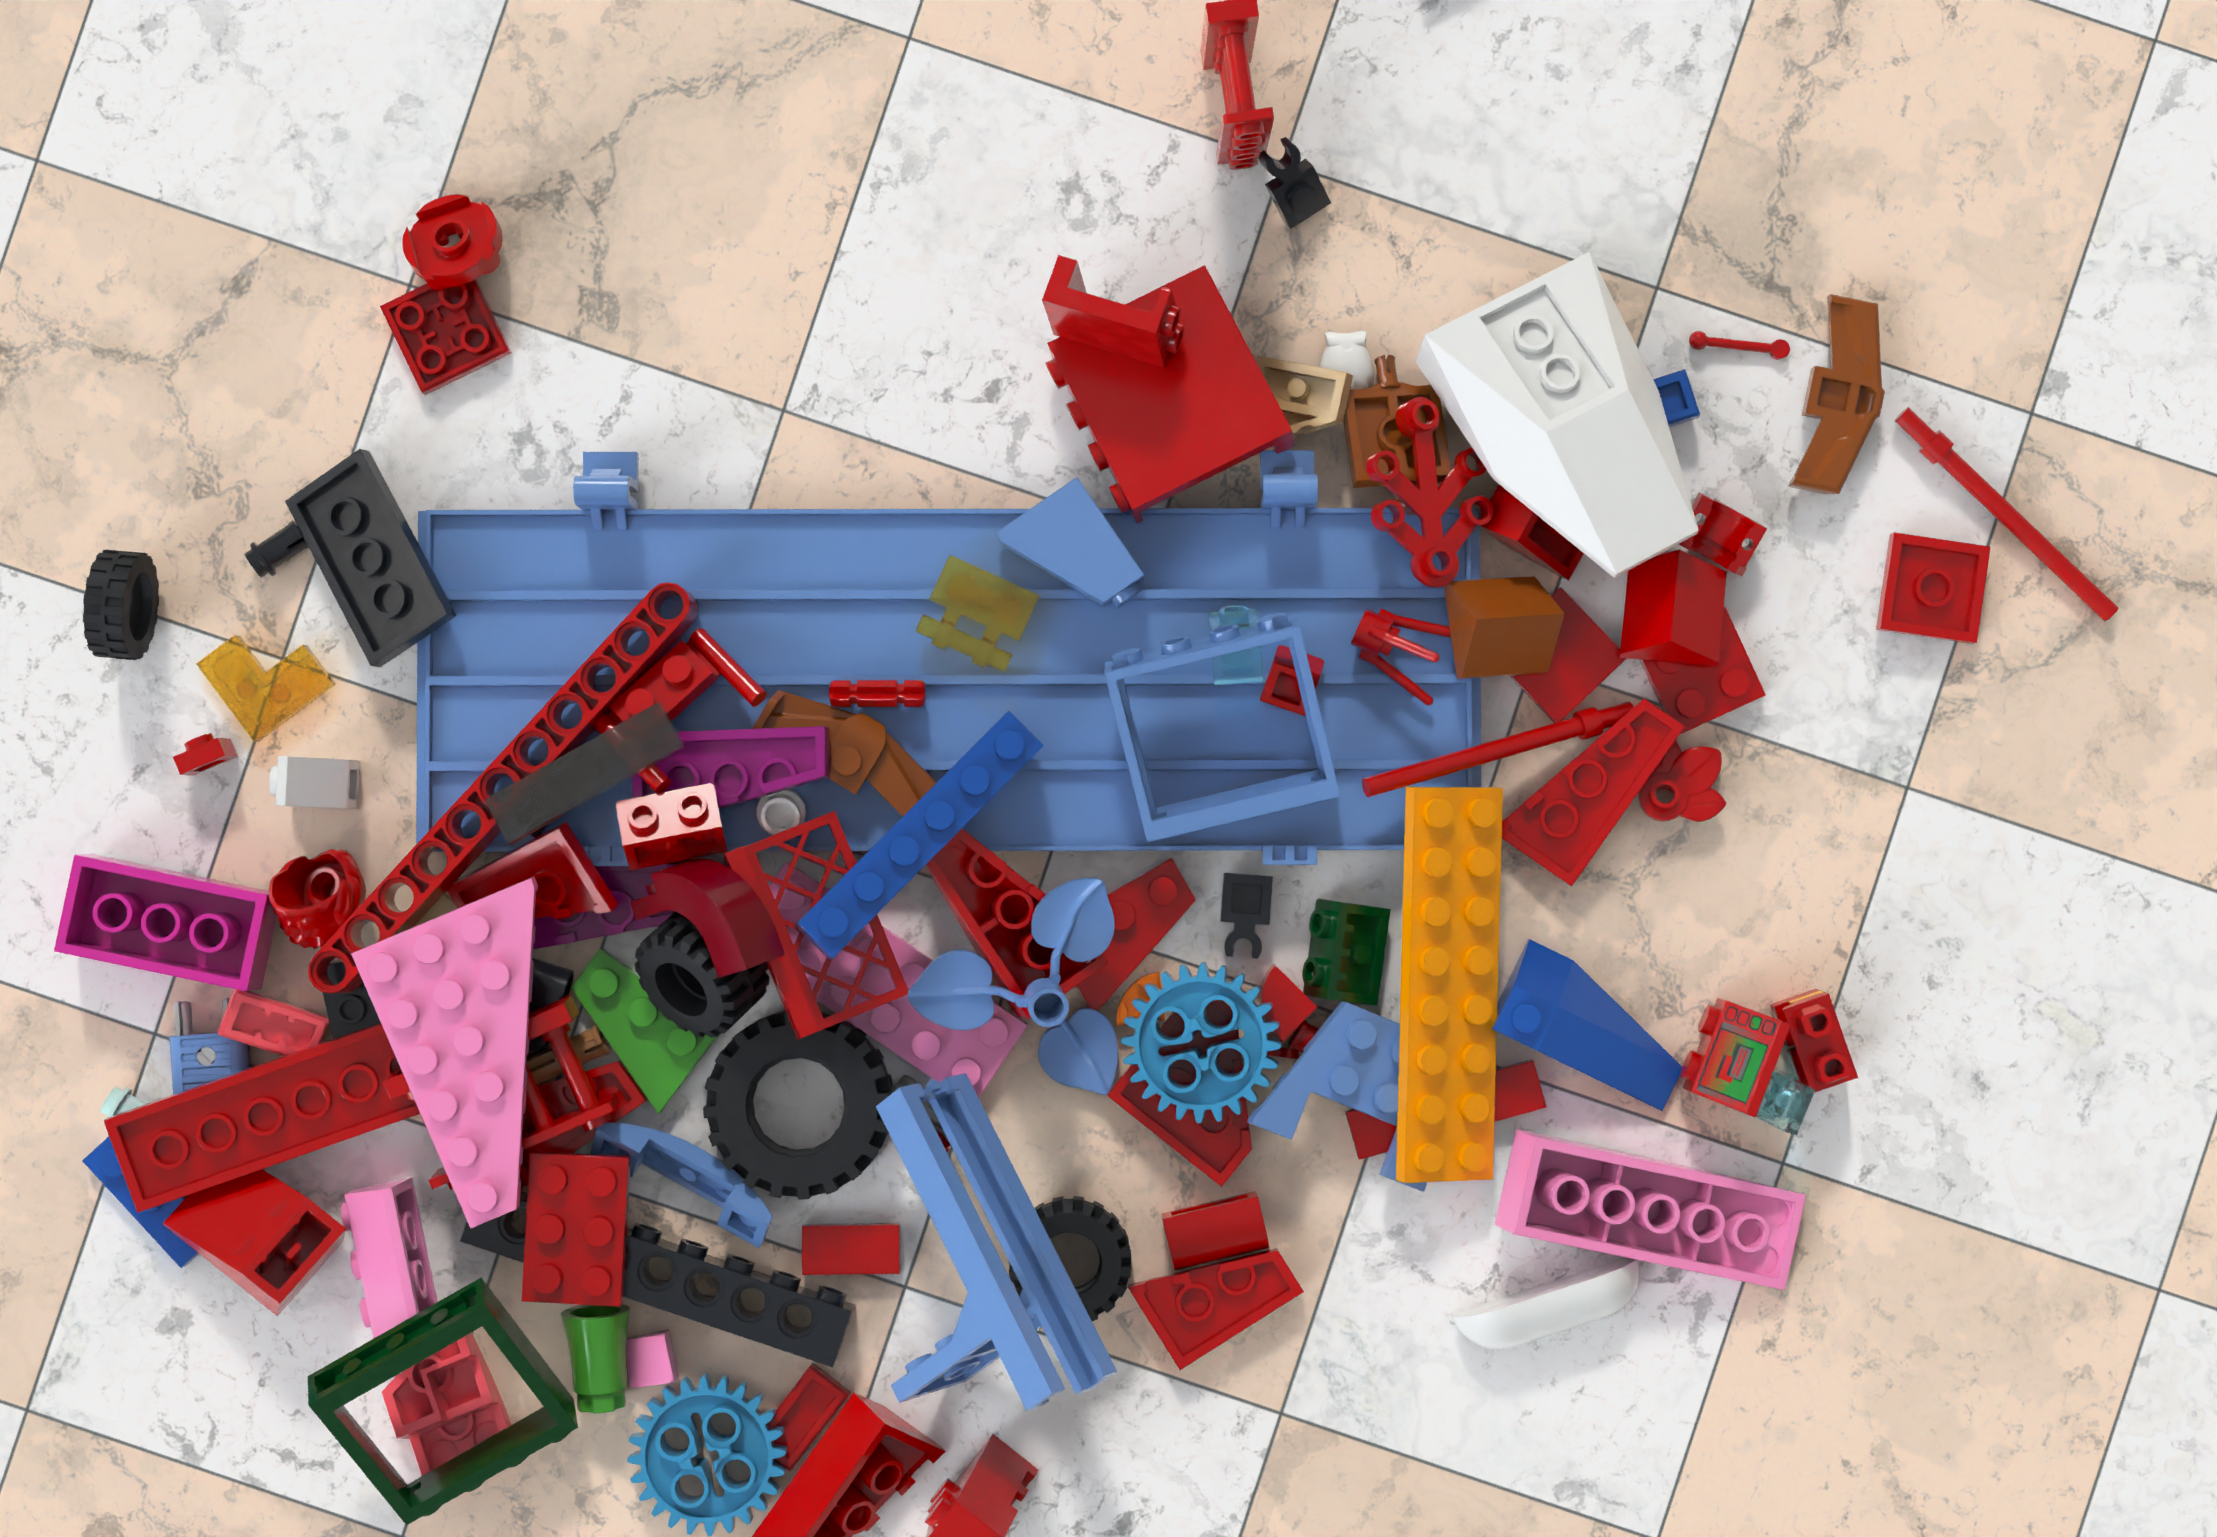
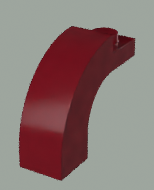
M692 859L651 873L653 883L645 886L648 896L630 902L636 920L663 911H676L688 918L702 935L718 978L747 970L785 955L774 923L755 891L736 872L714 860Z

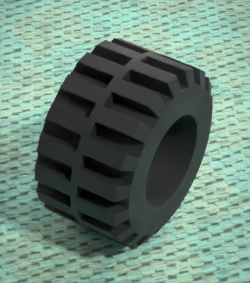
M676 911L648 935L636 949L635 957L638 961L634 963L635 971L640 976L638 981L642 989L648 994L650 1002L662 1012V1015L668 1021H673L678 1028L686 1032L690 1030L696 1036L704 1037L708 1035L710 1038L718 1037L721 1033H726L767 992L766 987L769 985L770 979L766 973L769 969L767 962L718 978L702 935L688 918Z
M1061 1196L1053 1198V1201L1047 1204L1041 1203L1035 1207V1210L1050 1239L1062 1233H1078L1090 1239L1098 1250L1100 1262L1097 1273L1086 1284L1075 1287L1091 1321H1095L1102 1312L1108 1313L1112 1310L1119 1297L1122 1298L1127 1289V1282L1132 1268L1131 1249L1127 1233L1119 1224V1219L1112 1212H1107L1104 1209V1205L1096 1201L1091 1203L1085 1201L1084 1197L1074 1196L1073 1199H1064ZM1009 1262V1276L1020 1297L1023 1288Z

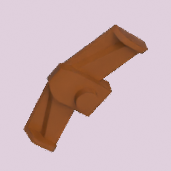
M1830 294L1827 296L1831 369L1820 366L1811 368L1801 415L1820 419V422L1789 483V487L1821 494H1840L1875 419L1880 417L1885 391L1882 388L1878 304Z
M778 690L770 698L752 729L828 727L830 777L828 779L855 795H858L867 780L902 817L937 783L887 733L886 726L864 713L855 714Z

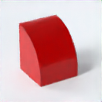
M1272 964L1261 984L1260 1004L1272 1003L1273 1006L1264 1015L1265 1021H1279L1280 1026L1273 1032L1284 1042L1317 1006L1275 964Z

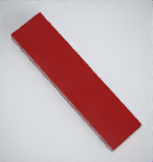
M1530 1059L1496 1069L1494 1122L1547 1107L1534 1060ZM1354 1109L1345 1111L1359 1160L1388 1152L1396 1131L1395 1125Z

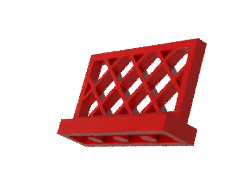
M835 811L724 854L723 860L725 865L742 877L755 891L768 911L778 933L785 955L767 961L768 970L797 1040L908 995V987L878 915L868 923L872 930L873 938L866 953L848 945L842 949V951L863 959L852 986L826 975L832 959L829 960L826 957L820 972L801 964L797 951L804 935L794 926L795 923L783 919L779 911L778 905L785 889L811 899L810 910L822 898L821 894L831 870L845 875L856 864ZM826 825L829 826L836 843L829 862L802 851L809 832ZM801 836L797 848L784 843ZM775 846L794 855L784 879L781 880L763 872L756 854ZM839 852L846 869L834 864ZM799 857L826 868L815 894L788 883ZM768 882L780 886L775 899ZM787 928L799 932L794 945ZM876 944L884 960L872 956ZM871 962L888 969L895 989L876 996L858 988L868 963ZM805 973L818 978L813 991ZM823 980L850 991L843 1010L826 1018H823L816 1001ZM855 994L869 999L850 1007Z

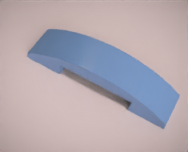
M608 1122L597 1128L590 1154L631 1156L630 1177L634 1176L641 1164L651 1168L723 1208L717 1225L755 1247H761L773 1217L757 1193L743 1183L744 1179L732 1169L728 1170L718 1158L686 1140L652 1128Z

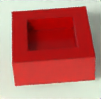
M212 733L186 742L184 744L186 751L174 756L173 759L180 775L194 776L234 759L238 755L231 739H214Z

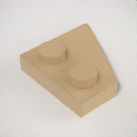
M1257 355L1256 363L1292 429L1293 438L1343 423L1353 379L1352 374Z

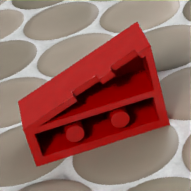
M992 1434L955 1483L947 1478L931 1498L930 1502L932 1504L927 1511L929 1515L924 1521L929 1525L926 1537H1005L1018 1512L1012 1504L1016 1499L1021 1502L1028 1492L1026 1487L1034 1479L1038 1469Z

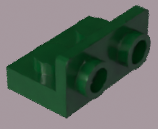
M1317 899L1315 910L1309 921L1311 939L1308 959L1305 961L1302 970L1303 993L1327 1000L1377 1006L1391 909Z

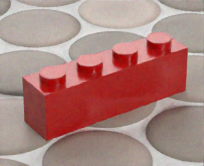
M854 1392L752 1537H852L864 1530L868 1532L880 1519L876 1512L896 1491L903 1496L916 1482L911 1476L927 1459L934 1464L946 1451L885 1406Z

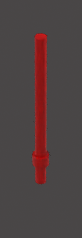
M1909 407L1896 417L1894 421L1921 446L1919 452L1932 464L1938 462L2104 622L2117 612L2118 606L1952 449L1954 443L1940 430L1935 433Z
M1628 701L1601 710L1590 707L1576 711L1570 719L1363 778L1362 788L1365 795L1369 798L1574 737H1579L1581 740L1601 735L1603 729L1612 727L1634 706Z

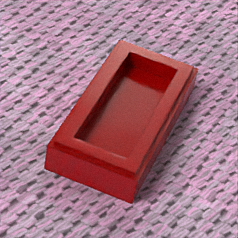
M900 1223L802 1225V1275L900 1274L901 1272Z
M813 1362L776 1409L774 1417L768 1422L769 1428H775L776 1426H784L785 1428L783 1435L774 1440V1444L787 1446L788 1452L785 1456L774 1460L784 1466L789 1472L851 1393V1391Z

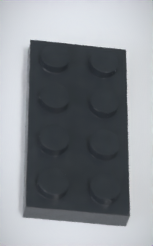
M357 450L285 501L370 666L382 667L457 616L370 451Z

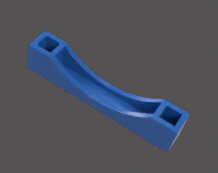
M1008 711L794 926L829 960L833 959L1044 745Z

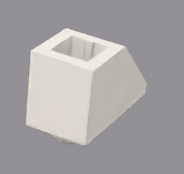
M278 756L277 766H272L269 777L270 794L276 796L275 806L358 809L360 761Z

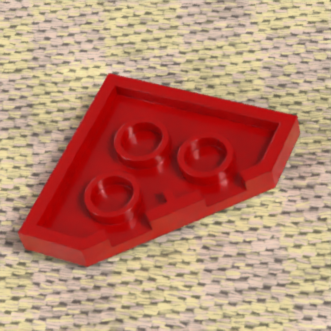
M1214 1000L1206 1008L1208 1019L1213 1024L1222 1026L1232 1021L1233 1011L1225 1001ZM1172 1012L1160 1028L1166 1035L1177 1037L1183 1034L1185 1022L1178 1013ZM1239 1029L1209 1038L1204 1037L1201 1030H1196V1036L1192 1041L1159 1048V1053L1162 1056H1166L1189 1048L1199 1047L1202 1054H1207V1049L1214 1042L1238 1039ZM1226 1048L1219 1052L1218 1063L1224 1071L1237 1073L1243 1069L1241 1053L1238 1050ZM1179 1059L1172 1063L1171 1075L1178 1083L1190 1084L1196 1079V1069L1190 1061ZM1131 1064L1107 1096L1222 1187L1252 1150L1249 1123H1247V1099L1243 1096L1239 1098L1242 1112L1238 1115L1228 1105L1223 1106V1119L1219 1122L1213 1116L1211 1109L1206 1110L1201 1123L1196 1122L1194 1110L1187 1109L1182 1119L1177 1120V1105L1170 1103L1165 1110L1160 1112L1158 1111L1160 1095L1156 1093L1147 1099L1142 1098L1149 1084L1146 1080L1131 1083V1077L1139 1070L1138 1064Z

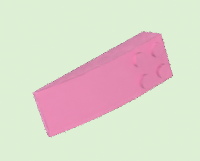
M1516 1129L1495 1225L1515 1235L1785 1290L1806 1195L1693 1167Z

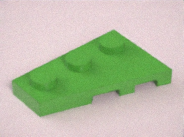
M601 948L580 974L571 989L654 1109L660 1114L717 1037L710 1038L708 1035L704 1037L696 1036L690 1030L686 1032L678 1028L673 1021H668L662 1015V1012L656 1006H653L648 999V994L642 989L638 981L640 976L605 949Z

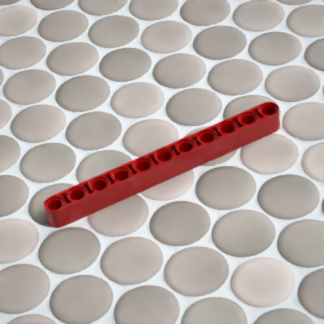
M670 582L658 584L651 589L313 956L309 963L308 976L316 989L325 993H347L355 990L362 984L363 980L351 953L366 947L361 939V931L364 925L372 921L378 926L380 935L377 942L413 928L538 793L544 786V782L550 776H553L595 731L594 724L596 720L612 711L609 705L655 665L691 627L697 618L698 612L697 602L691 593L678 584ZM672 595L681 596L683 610L680 615L674 619H664L661 613V606L664 600ZM646 631L650 639L648 649L641 655L632 656L628 650V640L634 633ZM612 667L616 674L614 686L606 692H598L594 683L596 674L603 668ZM578 703L582 710V719L576 727L566 729L561 721L562 712L569 704ZM543 739L548 745V756L543 763L534 766L529 761L528 749L536 740ZM509 775L514 781L515 790L510 799L500 802L495 796V785L500 778ZM475 812L480 817L481 828L477 835L468 839L462 833L461 823L467 814ZM441 848L447 856V866L443 872L434 875L429 870L428 857L434 850ZM407 885L412 890L414 898L410 908L402 912L395 905L394 897L398 888ZM335 958L341 959L346 968L345 977L337 985L331 982L327 973L330 962Z

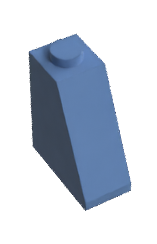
M1077 477L995 533L1003 547L1103 607L1113 601L1118 608L1141 592L1137 584L1144 580L1143 572Z

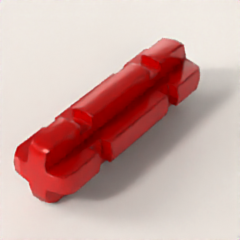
M834 680L829 686V701L833 707H851V704H857V707H898V703H904V707H922L926 702V686L921 680H904V684H898L897 680H857V684H851L850 680Z

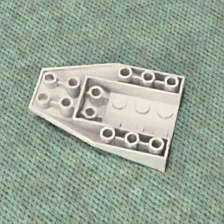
M1590 252L1424 335L1415 362L1493 480L1615 578L1697 534L1699 531L1659 390Z

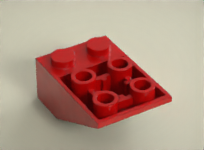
M263 1169L188 1195L163 1222L165 1227L277 1317L343 1243L346 1232L344 1226L308 1197Z

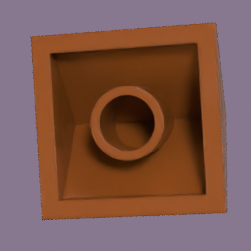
M1535 576L1452 581L1444 586L1457 680L1549 672L1565 613Z

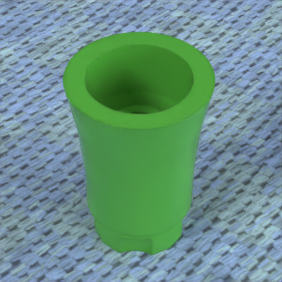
M622 1304L620 1307L581 1305L566 1309L561 1313L568 1340L573 1391L577 1393V1408L580 1412L607 1413L625 1407L626 1397L624 1389L628 1386L626 1347L630 1307Z

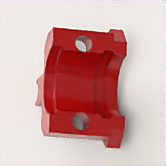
M1699 492L1692 503L1694 516L1699 513L1702 514L1700 521L1696 522L1699 531L1696 535L1679 543V545L1707 557L1734 574L1743 576L1747 569L1746 565L1767 528L1717 499H1712ZM1749 538V544L1742 547V542Z

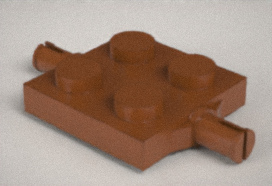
M1385 355L1377 357L1374 362L1376 364L1379 384L1368 389L1350 390L1343 419L1353 488L1386 487L1382 483L1370 479L1366 472L1368 458L1383 450L1391 451L1398 457L1400 462L1399 471L1417 486L1412 439L1407 438L1398 430L1395 419L1398 408L1404 402L1416 397H1425L1431 400L1439 410V424L1436 430L1432 432L1437 483L1442 482L1451 471L1440 398L1431 385L1413 386L1398 382L1395 357L1393 355H1388L1387 359H1385ZM1419 408L1417 411L1418 419L1423 424H1426V416ZM1379 459L1378 469L1386 475L1388 472L1387 463L1383 459ZM1396 497V501L1403 506L1405 514L1407 512V516L1413 515L1414 513Z

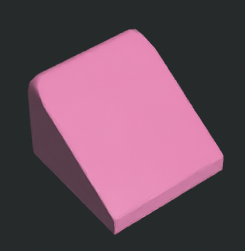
M669 1329L627 1338L626 1369L630 1388L667 1384L678 1379L679 1374Z

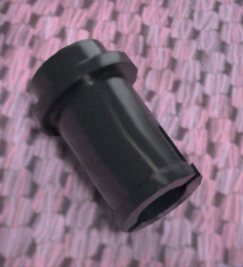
M292 520L287 526L257 545L255 542H252L250 544L251 550L244 555L256 573L262 578L268 573L271 576L276 575L275 569L309 547L297 524Z

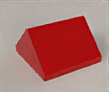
M1680 549L1655 556L1630 569L1627 576L1620 658L1718 666L1727 572Z

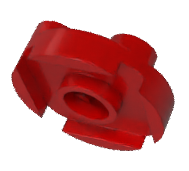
M447 195L427 203L416 213L419 220L413 225L411 231L406 227L403 234L402 247L407 261L416 275L425 280L428 286L434 290H444L448 287L469 283L481 275L494 272L501 262L499 251L502 247L503 237L496 217L488 205L483 202L481 204L471 202L468 196ZM457 234L461 239L454 246L442 247L449 243L448 237Z

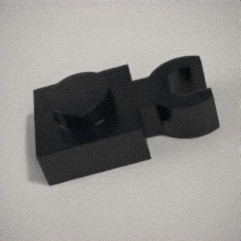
M1284 137L1280 140L1285 148V153L1279 161L1274 162L1264 150L1260 152L1259 160L1261 165L1275 177L1266 183L1265 186L1283 222L1292 229L1331 204V201L1314 166L1306 158L1301 161L1299 149L1287 137Z
M1223 873L1220 921L1234 922V930L1228 934L1224 943L1226 956L1233 957L1234 943L1240 938H1247L1252 943L1251 957L1259 958L1262 944L1259 936L1255 933V924L1269 925L1273 876Z

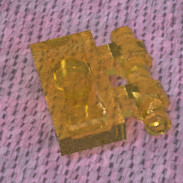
M949 555L929 598L931 602L947 609L941 622L923 614L916 632L933 639L931 644L940 649L946 650L948 646L972 657V663L984 669L989 665L1006 672L1013 654L996 647L1001 633L1020 641L1040 596ZM961 615L987 627L981 640L956 629Z

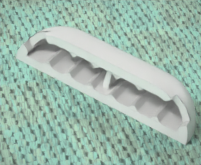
M1626 1257L1451 1315L1459 1330L1472 1342L1494 1350L1514 1348L1606 1318L1620 1311L1629 1303L1636 1292L1640 1278L1639 1260Z

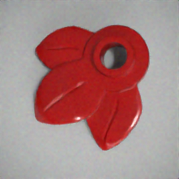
M1675 740L1639 791V803L1643 812L1650 818L1661 822L1671 821L1679 816L1694 822H1703L1719 814L1726 806V801L1711 786L1721 771V752L1718 749L1705 746L1689 748L1682 752ZM1659 789H1667L1671 792L1673 800L1669 803H1661L1657 800L1655 792Z

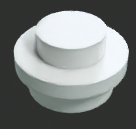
M788 789L761 797L757 805L756 816L760 826L769 834L775 835L804 823L806 807L801 796L795 791Z

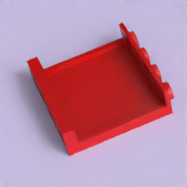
M1205 265L1125 304L1142 310L1152 311L1155 308L1161 288L1166 287L1173 290L1176 307H1179L1181 310L1179 321L1181 325H1184V335L1178 352L1176 354L1169 353L1164 368L1062 337L1047 343L1053 358L1045 363L1058 389L1067 386L1073 401L1066 405L1077 428L1081 430L1088 427L1095 442L1087 446L1099 471L1101 472L1109 468L1116 484L1109 487L1115 503L1121 513L1130 510L1137 524L1143 521L1141 511L1272 446L1277 454L1295 446L1292 429Z

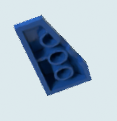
M1527 940L1497 1002V1018L1491 1029L1663 1111L1681 1074L1682 1066L1574 960L1533 940Z

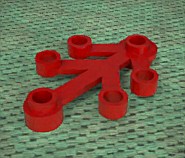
M1416 397L1404 402L1398 408L1395 419L1398 430L1407 438L1412 439L1417 487L1399 471L1400 462L1398 457L1388 450L1371 455L1366 462V472L1370 479L1385 485L1420 519L1422 536L1404 521V508L1396 500L1389 499L1376 504L1371 511V521L1378 530L1388 532L1412 555L1410 562L1411 571L1419 582L1427 587L1439 588L1448 585L1456 577L1459 569V560L1456 552L1475 527L1484 525L1492 519L1493 506L1490 500L1484 496H1474L1466 499L1460 506V517L1443 536L1442 515L1469 480L1482 475L1487 469L1472 447L1465 449L1457 454L1454 467L1438 487L1432 432L1436 430L1439 424V410L1431 400L1425 397ZM1419 408L1426 416V424H1423L1418 419L1417 411ZM1468 455L1473 457L1476 462L1475 471L1467 466L1466 459ZM1379 459H1383L1387 463L1388 472L1386 475L1378 469ZM1473 504L1478 505L1481 510L1480 519H1476L1472 514L1471 508ZM1384 508H1388L1392 512L1393 521L1391 524L1387 523L1383 518ZM1434 554L1441 561V570H1437L1432 563Z

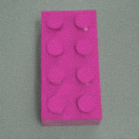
M76 854L73 858L54 951L227 988L252 991L262 989L277 914L273 912L268 896L269 891L95 854Z

